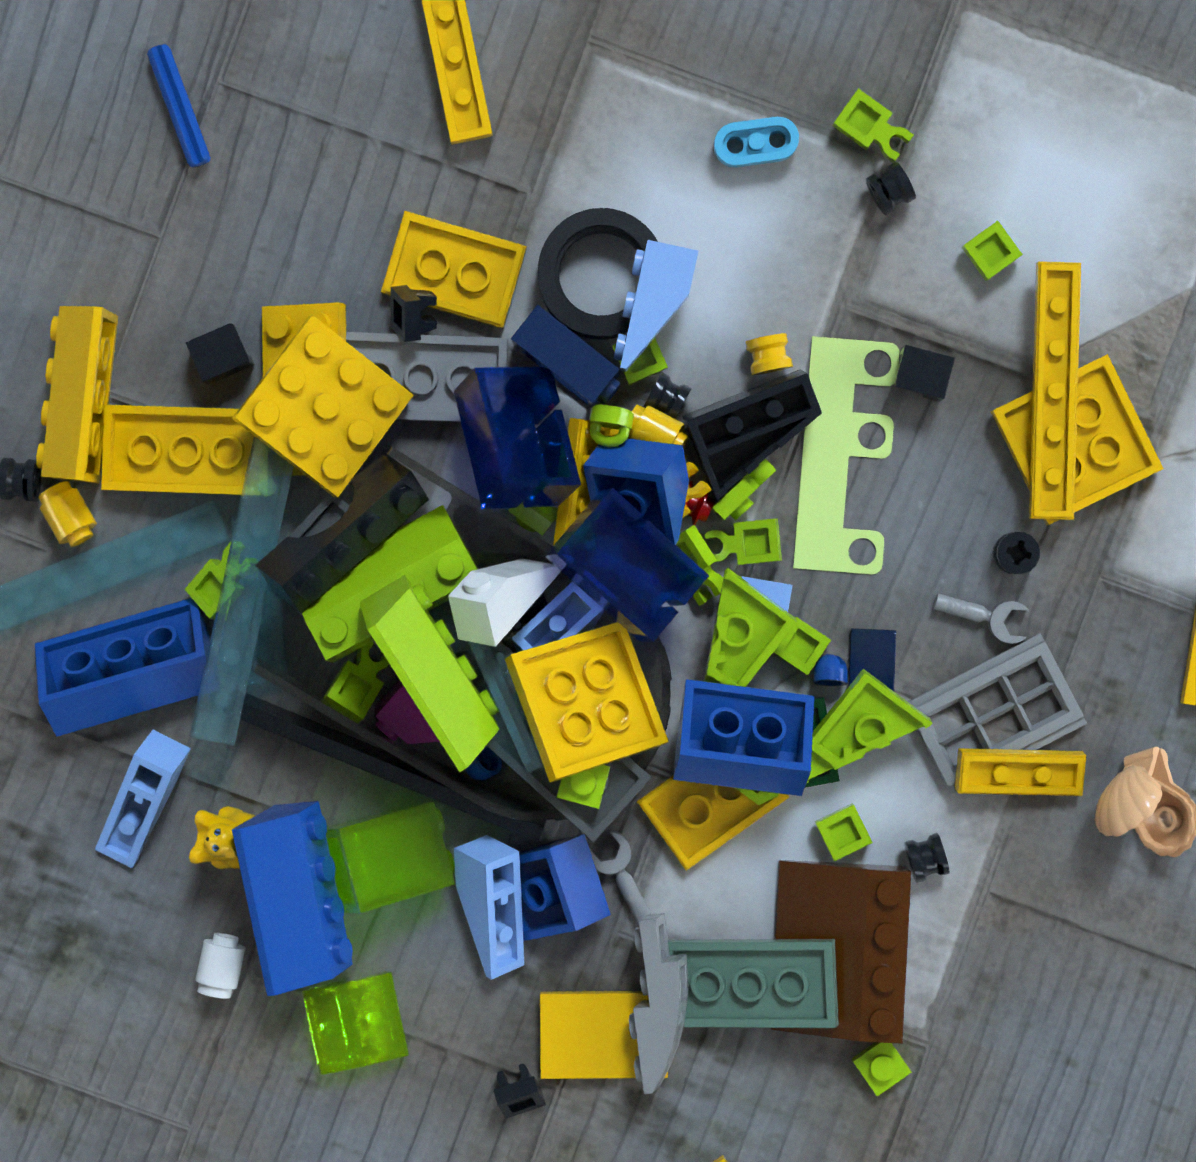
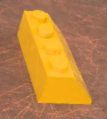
M59 306V315L52 318L50 338L51 341L56 342L54 358H49L47 361L45 374L46 383L51 384L49 401L45 400L43 402L41 410V424L46 426L45 443H39L36 455L37 468H42L41 477L100 484L104 405H109L118 315L103 307Z

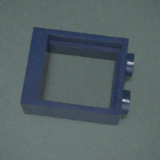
M538 304L511 337L512 344L516 349L591 408L598 402L607 405L620 388L621 383L617 380L620 369Z

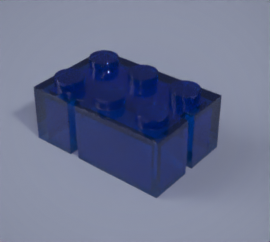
M547 367L474 368L454 390L482 509L517 508L522 502L524 508L559 506L581 485L563 411L554 410L537 428L535 427L560 403L553 372Z
M614 488L602 490L547 552L545 557L640 642H654L679 613L673 606L685 605L709 575L649 520L636 522L630 528L626 523L637 521L642 514ZM665 602L670 605L668 607H661Z

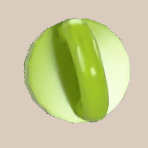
M594 405L591 408L589 419L592 440L604 447H617L623 444L628 439L630 430H632L634 414L632 411L621 407ZM601 427L616 429L619 432L617 435L610 437L601 434L600 430Z

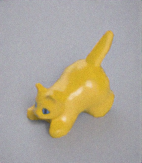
M230 806L222 807L218 815L205 810L197 811L195 824L198 833L196 843L189 854L190 862L199 864L211 861V864L218 869H240L232 829L253 818L255 815Z

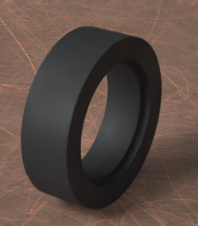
M592 208L569 216L555 227L542 247L537 274L543 302L555 319L579 336L606 340L618 338V334L627 335L631 318L622 317L624 309L610 315H593L575 307L564 294L560 284L559 272L564 255L575 242L592 234H611L622 238L635 250L644 251L647 240L658 241L650 229L634 216L616 209Z

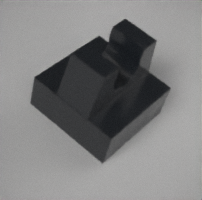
M407 285L391 287V328L404 342L421 340L422 333L437 329V321L432 315L421 316V312L425 307L437 305V296L432 291L413 290Z

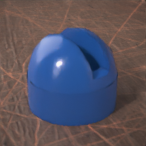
M832 654L820 657L814 668L813 683L821 686L847 685L848 670L846 662L841 657Z
M486 745L469 767L465 769V772L475 780L489 779L501 770V758Z

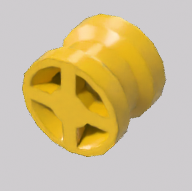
M787 333L768 335L745 341L746 349L752 354L753 363L750 367L752 375L767 374L793 367L792 358L786 355L785 346L788 343Z

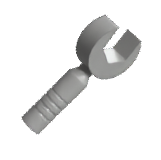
M939 593L936 595L933 605L934 610L957 615L958 617L976 622L988 621L991 634L997 640L1004 643H1018L1026 638L1024 636L1010 635L1004 624L1011 610L1029 611L1026 606L1019 602H1001L991 611H988L982 605Z
M610 830V833L620 844L616 856L600 860L589 847L596 870L604 874L616 875V883L639 925V921L645 916L650 915L651 912L631 874L627 873L624 869L631 858L630 844L624 835Z

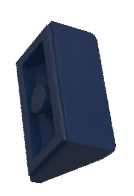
M851 628L849 686L864 669L894 691L896 630Z

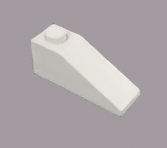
M518 559L470 571L448 596L458 639L496 647L560 573L559 565Z

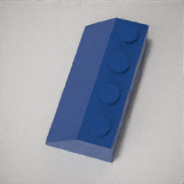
M192 598L35 643L39 705L56 737L220 689L217 660L202 609Z
M319 801L274 805L233 828L234 843L267 996L279 995L333 979L353 965L352 944L347 938L343 919L344 905L337 891L335 862L330 856L326 838L327 823L321 813Z

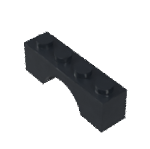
M381 453L352 479L354 486L352 503L346 513L335 524L312 536L302 538L286 537L255 565L275 594L301 614L429 500L412 471L386 453Z

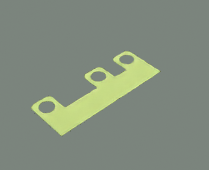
M812 336L809 379L822 414L804 429L793 568L871 575L877 574L882 569L884 553L883 535L878 531L843 528L849 456L882 459L888 457L892 451L893 420L887 415L853 412L855 384L891 386L895 383L899 368L900 351L894 343ZM882 350L889 355L891 368L886 375L873 377L865 370L864 360L871 351ZM868 422L880 424L885 431V441L877 449H867L859 442V430ZM866 538L875 545L876 556L871 563L857 565L850 559L849 547L856 539Z

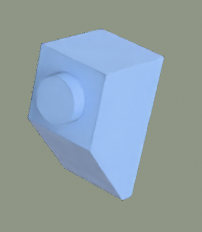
M573 580L512 637V641L517 652L590 631L604 613V609Z

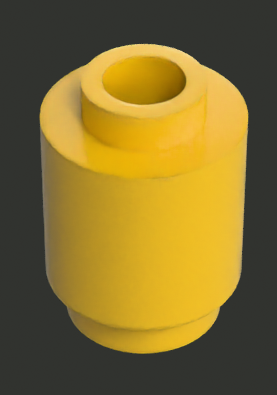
M638 404L632 410L634 419L632 430L629 432V439L683 445V448L685 447L689 435L683 433L684 423L649 405L646 408Z
M69 481L60 482L38 496L42 503L40 510L59 544L69 543L71 547H75L93 537L94 534L91 530L97 525V522L79 490L72 488Z

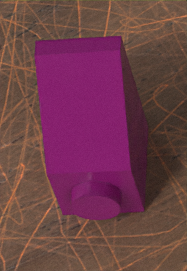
M399 679L374 707L375 717L379 719L376 726L393 741L400 737L407 744L440 742Z

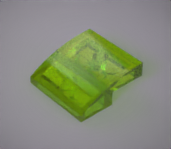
M385 971L347 982L338 981L302 991L319 1074L324 1075L355 1069L409 1055L392 972Z

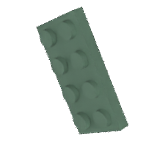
M835 939L668 940L670 955H687L688 1000L684 1027L836 1028L839 1025Z

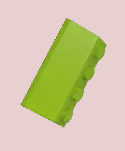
M441 505L392 532L308 607L302 615L325 660L334 663L374 641L366 627L360 606L362 600L405 575L412 587L419 583L421 584L433 604L431 608L427 609L430 611L448 601L449 594L470 571L477 570L478 568L444 505Z
M404 575L360 602L366 627L459 772L469 767L500 730L494 716L500 710L487 689L479 692L472 680L478 677L467 656L463 654L458 658L450 645L456 641L444 620L441 619L436 623L427 610L433 604L421 584L419 583L412 587Z

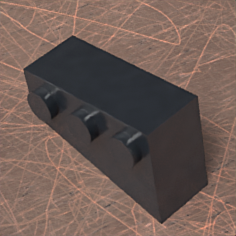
M799 369L683 415L682 418L707 483L712 489L711 493L719 500L728 492V489L746 474H750L759 466L758 464L776 449L785 445L821 415L822 411L808 374Z

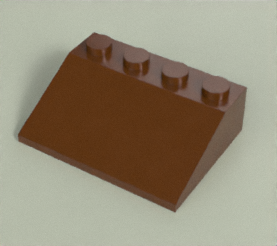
M779 860L775 939H835L839 1025L836 1028H770L771 1030L860 1042L903 1044L911 871L906 866Z

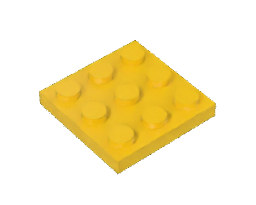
M311 315L232 419L326 492L337 498L414 395L315 316Z
M1108 354L1078 368L1074 513L1164 469ZM1032 391L990 411L1029 491ZM1043 519L1046 525H1050L1058 521Z
M624 620L520 651L505 658L549 782H554L669 742Z

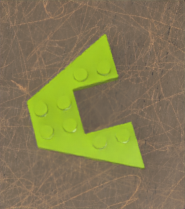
M728 567L724 572L704 682L746 687L794 627L797 620ZM863 669L813 731L811 772L807 783L809 779L833 768L837 770L863 758L867 752L889 746L891 741L921 727H930L932 724L931 719ZM736 788L758 805L770 801L779 795V793Z

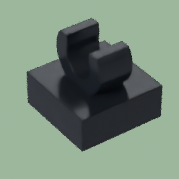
M525 1064L519 1065L521 1078L514 1083H508L503 1070L497 1073V1081L500 1088L494 1089L497 1105L506 1119L546 1105L542 1089L535 1077L531 1076Z

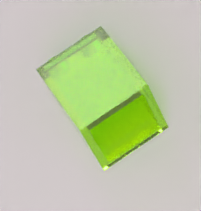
M434 801L416 803L327 826L326 838L330 856L335 862V881L339 898L344 905V913H363L455 885L453 878L455 873L454 858L445 847L442 836L445 830L444 819L440 810L435 808Z

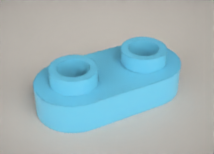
M784 117L733 122L723 126L718 131L714 141V152L722 164L733 168L781 162L790 158L796 151L799 143V132L795 124ZM773 134H780L783 136L785 144L782 147L775 148L770 144L769 137ZM733 139L739 140L743 145V150L736 154L731 153L727 148V143Z

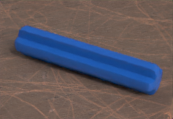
M166 44L155 46L147 51L150 64L186 161L192 168L199 167L208 163L211 157L171 49Z

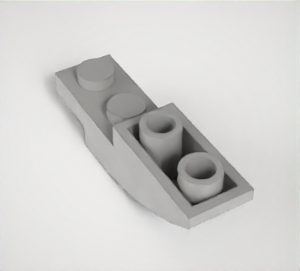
M665 913L647 915L639 921L640 927L635 928L636 949L638 953H643L645 969L640 972V985L643 995H648L649 1000H642L633 1008L634 1013H631L629 1016V1031L631 1038L637 1039L639 1056L635 1057L634 1070L637 1081L643 1083L644 1094L653 1093L661 1085L671 1067L680 1043L688 1000L687 955H670Z

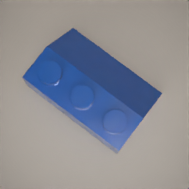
M686 679L676 740L673 780L802 796L811 772L814 696Z

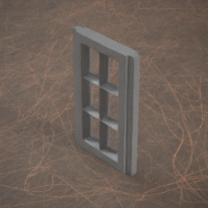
M1041 633L907 701L927 717L960 702L969 720V723L940 738L932 724L928 728L921 727L917 729L951 794L957 792L955 790L957 765H953L943 745L974 730L983 749L1038 750L1087 724ZM1037 661L1048 682L1017 697L1007 676ZM999 681L1009 702L977 717L967 697ZM1052 689L1062 710L1031 725L1022 704ZM1013 709L1024 730L992 746L982 725Z

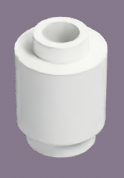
M214 933L213 939H204L195 979L199 982L197 992L210 997L231 998L232 989L238 987L246 949L238 944V937L225 933Z

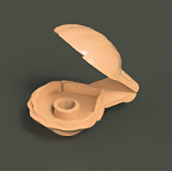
M1153 747L1125 756L1123 771L1113 778L1098 800L1095 825L1100 833H1103L1105 836L1115 837L1121 836L1135 828L1141 842L1147 849H1151L1159 856L1178 857L1185 850L1191 848L1195 839L1196 804L1186 791L1173 782L1166 751L1159 747Z

